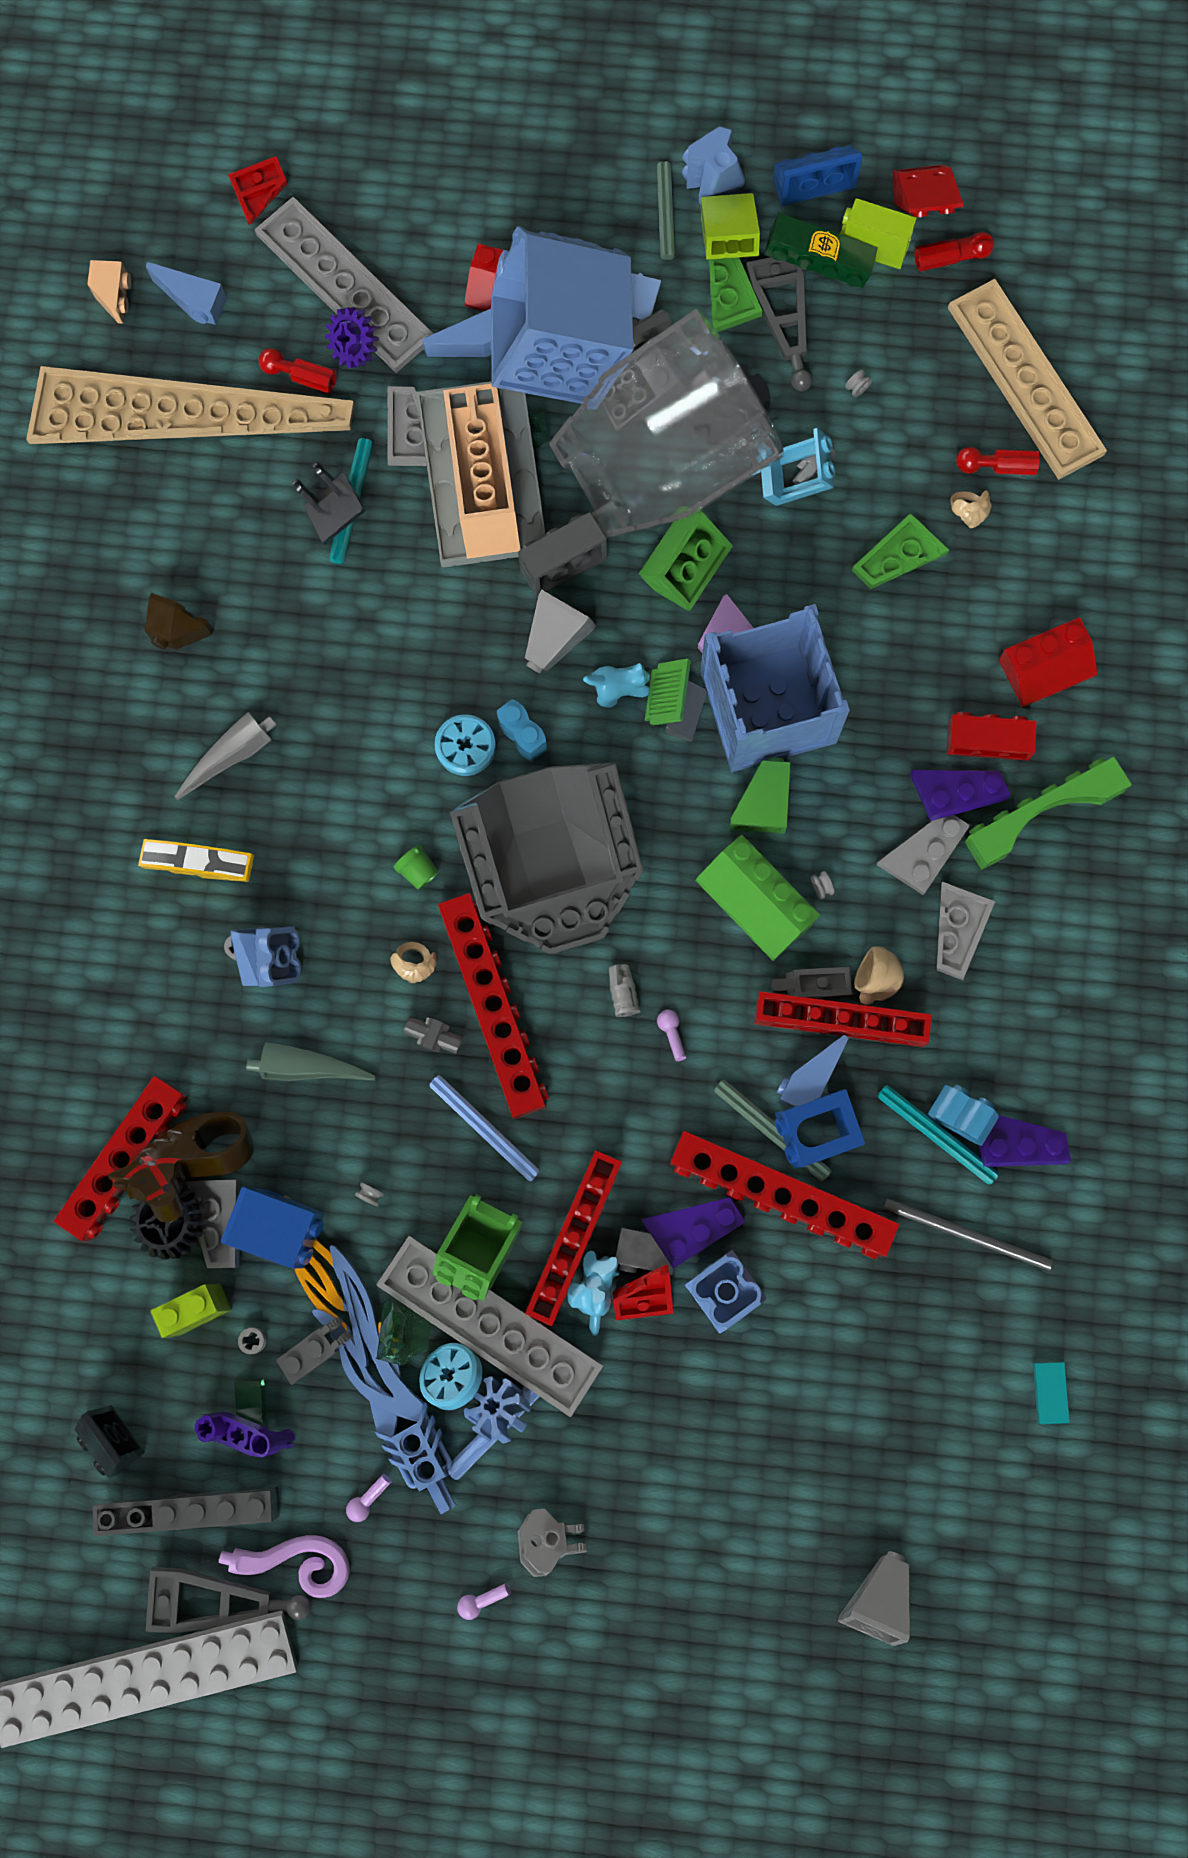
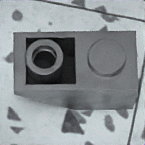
M625 1228L621 1229L616 1254L618 1264H620L619 1270L637 1273V1268H641L651 1272L663 1265H668L669 1274L672 1275V1266L651 1234Z

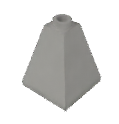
M541 590L525 658L528 660L526 666L539 674L542 670L548 671L589 635L596 625L588 616Z
M888 1551L887 1555L882 1556L841 1612L838 1622L892 1646L907 1643L910 1637L909 1564L904 1563L905 1557Z

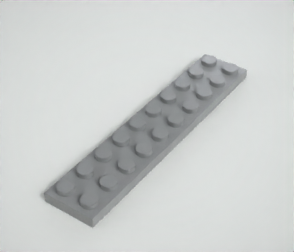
M283 1610L1 1682L0 1746L4 1748L295 1673L298 1666Z

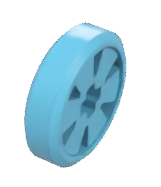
M458 715L448 719L439 728L435 737V751L438 760L445 769L456 775L470 776L483 771L488 767L495 755L496 742L493 731L485 721L473 715ZM466 740H470L471 749L465 748L464 751H461L459 743H465Z
M448 1343L438 1347L427 1357L420 1372L419 1383L424 1398L437 1408L443 1410H454L464 1406L474 1397L479 1389L482 1380V1365L478 1356L462 1344ZM451 1371H453V1372H454V1374H452L453 1379L449 1382V1381L447 1380V1379L450 1378V1377L448 1376V1374H449Z

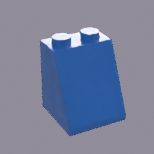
M242 1187L220 1242L292 1269L304 1268L312 1257L314 1240L322 1232L324 1226L322 1220L325 1214L266 1188Z

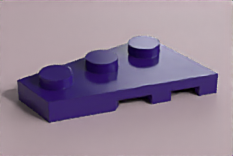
M911 770L910 774L930 821L1005 801L1010 796L1000 771Z
M999 1115L983 1145L980 1146L983 1167L1063 1165L1071 1161L1066 1133Z
M730 1197L641 1219L673 1269L745 1223Z

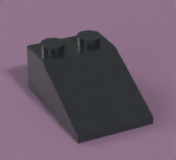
M112 1405L86 1411L81 1415L74 1429L78 1434L77 1441L81 1448L92 1454L95 1459L93 1462L95 1468L101 1475H106L108 1478L119 1474L145 1453Z

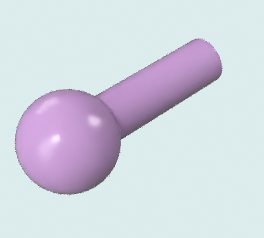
M664 1010L657 1017L658 1027L666 1032L675 1061H682L686 1059V1055L677 1031L679 1016L673 1010Z
M382 1474L361 1498L357 1497L350 1500L346 1507L348 1518L354 1522L365 1520L369 1515L370 1505L388 1487L391 1479L387 1475Z
M505 1583L477 1597L474 1595L463 1596L457 1605L459 1615L466 1620L476 1618L481 1608L511 1595L510 1588Z

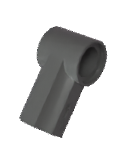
M662 309L638 322L635 319L633 320L632 353L652 337L658 340L673 332V325L667 312Z

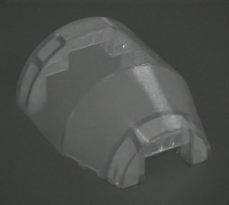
M695 309L605 371L598 379L599 382L591 393L584 397L579 409L572 417L570 416L549 443L561 466L572 470L595 510L591 515L605 538L690 518L785 455L780 438L755 390L724 341L698 309Z

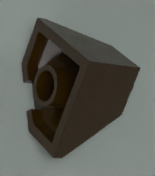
M154 593L150 594L145 633L151 639V643L154 646L164 650L167 647L178 650L211 636L214 630L204 618L196 616L193 619V615L186 611V607Z

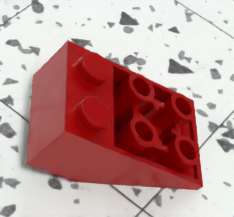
M942 164L893 170V204L900 207L901 210L907 211V214H912L913 217L928 216L929 211H939V214L955 213V208L963 207V200L950 166Z

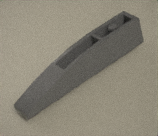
M278 1487L185 1494L94 1504L93 1533L94 1536L272 1522L279 1518Z

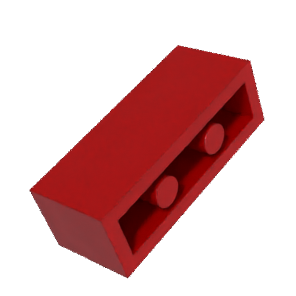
M958 712L956 715H952L948 722L946 754L1029 761L1035 754L1036 721L1028 720L1024 716H1014L1011 719L1000 718V715L986 714L983 717L973 716L969 712Z

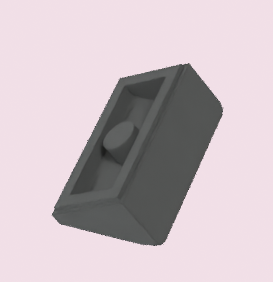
M688 681L683 721L668 723L666 727L667 735L692 742L707 695L706 689Z

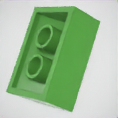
M682 509L639 575L655 592L690 611L733 545L702 511Z

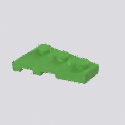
M740 258L708 259L713 334L761 317V306Z
M910 513L853 566L852 572L870 589H873L947 555L949 549Z

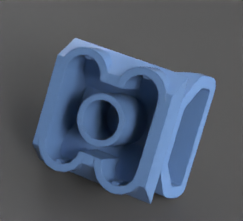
M717 127L691 144L683 154V160L687 165L682 170V176L687 181V189L700 187V205L701 197L731 195L745 185V177L739 161L730 148L732 132L730 129Z
M295 926L231 930V939L242 986L267 987L298 983L297 980L301 974V964L296 958V951L299 948L300 939Z
M733 1250L716 1260L685 1284L719 1333L727 1330L767 1299Z

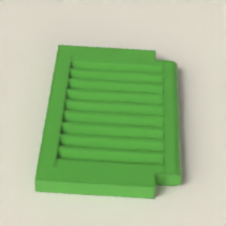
M687 658L659 663L658 669L652 670L645 721H650L651 725L683 721L691 660Z

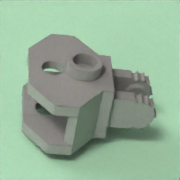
M546 1509L532 1510L517 1531L521 1564L534 1577L546 1576L553 1570L557 1561L565 1555L586 1552V1543L566 1544V1535H580L585 1532L584 1525L564 1526V1522L558 1523Z

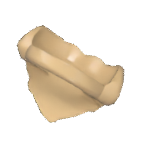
M984 491L981 496L971 492H957L952 495L950 500L953 512L960 516L961 520L969 528H974L988 517L992 507L988 491Z
M407 942L397 949V952L391 956L390 961L394 970L401 978L409 981V983H417L425 980L434 972L437 964V955L435 952H432L430 955L429 950L420 943ZM415 950L422 954L424 961L419 964L406 962L402 959V955L406 951Z

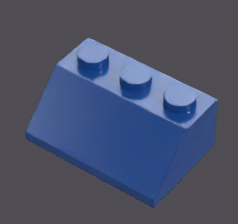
M849 145L834 147L829 151L817 154L809 153L804 157L792 160L785 159L774 165L773 182L780 205L785 206L856 188L862 161L861 152Z

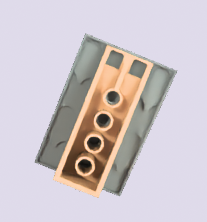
M492 381L416 392L441 567L445 568L454 565L459 566L480 563L481 561L487 562L519 557L518 551L521 550L524 544L530 541L536 542L545 536L525 393L492 387Z

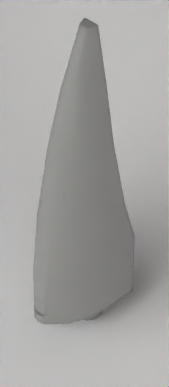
M248 712L239 719L201 758L175 795L176 799H181L210 778L230 766L251 757L270 742L271 739L266 733L276 726L272 718L269 716L258 724Z

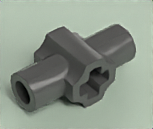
M410 1016L404 1029V1034L418 1039L417 1045L437 1053L444 1049L457 1054L463 1040L462 1036L449 1032L450 1026L428 1017L426 1022Z

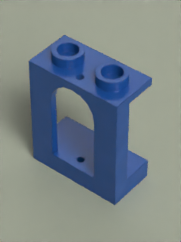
M846 1089L832 1092L824 1097L775 1113L777 1118L775 1120L776 1129L779 1135L783 1136L786 1144V1158L790 1164H793L794 1168L804 1167L865 1145ZM831 1110L841 1137L815 1147H806L800 1143L797 1137L799 1124L807 1118Z

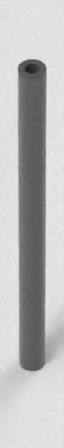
M887 1198L884 1203V1210L1047 1271L1052 1267L1053 1260L891 1199Z

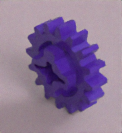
M356 307L338 309L337 314L330 316L333 323L326 324L330 334H326L325 338L330 339L331 342L327 349L334 350L332 358H340L339 365L341 366L347 365L348 368L365 366L366 361L373 359L370 352H377V348L373 345L374 341L379 340V337L373 336V332L377 327L370 326L369 323L372 318L371 316L364 317L363 309L356 310Z

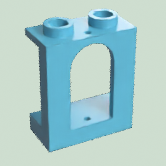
M818 428L813 429L814 438L778 450L769 444L759 447L763 498L775 506L834 488L833 477H835V468L831 462L833 444L831 438ZM816 455L818 478L784 489L782 465Z

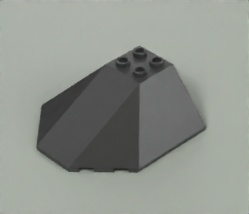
M615 763L547 767L497 782L450 811L481 919L506 930L507 933L525 942L527 941L549 954L603 939L609 931V926L615 915L620 912L626 902L629 891L635 881L643 873V866Z

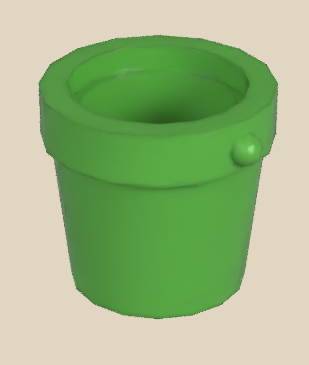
M421 844L413 847L393 866L398 874H401L418 890L426 886L439 873Z

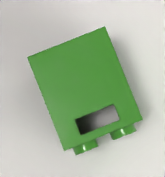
M476 1194L475 1197L470 1195L439 1249L432 1275L436 1276V1279L443 1285H453L461 1289L466 1297L473 1300L480 1299L484 1302L516 1243L523 1222L517 1220L518 1215L513 1213L510 1216L481 1201L482 1197Z

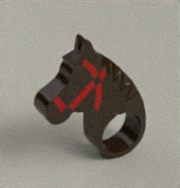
M229 1111L207 1113L193 1117L171 1128L144 1148L128 1166L108 1174L110 1180L115 1181L113 1182L114 1188L125 1189L130 1199L135 1198L146 1202L159 1221L171 1222L178 1219L184 1211V1206L179 1196L182 1193L183 1181L185 1179L224 1175L237 1171L252 1157L254 1141L245 1120L240 1115ZM226 1134L239 1135L236 1142L225 1150L219 1152L203 1151L213 1140Z

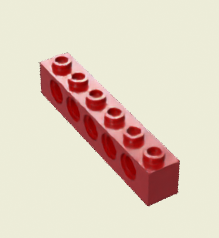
M760 991L757 996L754 1024L924 1047L929 1043L932 1014Z
M154 1076L53 1222L80 1241H90L91 1238L95 1239L104 1227L102 1222L106 1216L113 1214L120 1205L121 1201L119 1198L125 1190L114 1188L112 1185V1188L105 1192L102 1189L103 1180L111 1172L121 1169L119 1157L126 1152L129 1155V1165L144 1148L171 1128L168 1126L173 1119L180 1117L187 1107L185 1102L188 1096L164 1080ZM156 1105H161L163 1108L162 1116L154 1120L152 1110ZM143 1128L146 1131V1138L142 1143L138 1144L135 1140V1135L138 1130ZM93 1201L96 1210L89 1217L85 1212V1207L87 1203Z
M595 1150L525 1315L550 1326L554 1325L568 1288L571 1285L621 1168V1161Z

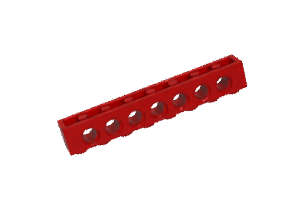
M470 893L438 904L513 1119L546 1108L544 1101L548 1100L549 1097L544 1083L538 1085L534 1074L539 1073V1069L534 1056L528 1058L525 1047L530 1046L525 1030H518L516 1021L520 1020V1016L515 1003L510 1005L506 995L511 993L506 977L500 979L497 968L502 967L497 951H490L488 942L493 940L488 926H481L476 900H472ZM470 920L474 922V927L470 932L459 930L460 924L463 921ZM474 946L483 948L482 956L477 959L468 956L469 950ZM483 972H489L493 975L492 981L487 985L478 983V976ZM498 998L502 1001V1006L498 1011L493 1012L487 1009V1003L490 999ZM502 1024H507L512 1029L511 1034L506 1038H500L496 1035L497 1028ZM510 1051H518L521 1054L520 1061L515 1065H510L505 1061V1057ZM521 1077H526L531 1082L529 1089L524 1092H519L515 1089V1082Z
M683 1131L669 1164L674 1166L673 1172L689 1178L690 1174L701 1178L700 1184L714 1190H716L717 1185L728 1190L726 1195L736 1200L743 1201L745 1197L755 1201L753 1207L767 1213L770 1212V1209L781 1213V1219L795 1225L797 1221L808 1224L807 1230L823 1236L824 1232L835 1236L834 1242L847 1248L854 1244L862 1248L861 1254L877 1260L878 1256L887 1257L899 1224L686 1131ZM698 1154L708 1156L710 1160L709 1168L705 1170L698 1169L694 1165L695 1156ZM727 1165L732 1166L737 1173L735 1180L730 1182L725 1181L721 1177V1169ZM751 1177H758L763 1182V1189L760 1193H753L748 1189L747 1183ZM782 1188L788 1191L790 1199L786 1205L776 1202L774 1194L777 1189ZM805 1200H811L816 1205V1213L812 1217L804 1215L801 1210L802 1203ZM832 1212H838L842 1215L843 1224L840 1228H833L829 1224L828 1218ZM860 1223L866 1224L870 1229V1235L866 1240H861L856 1235V1227Z

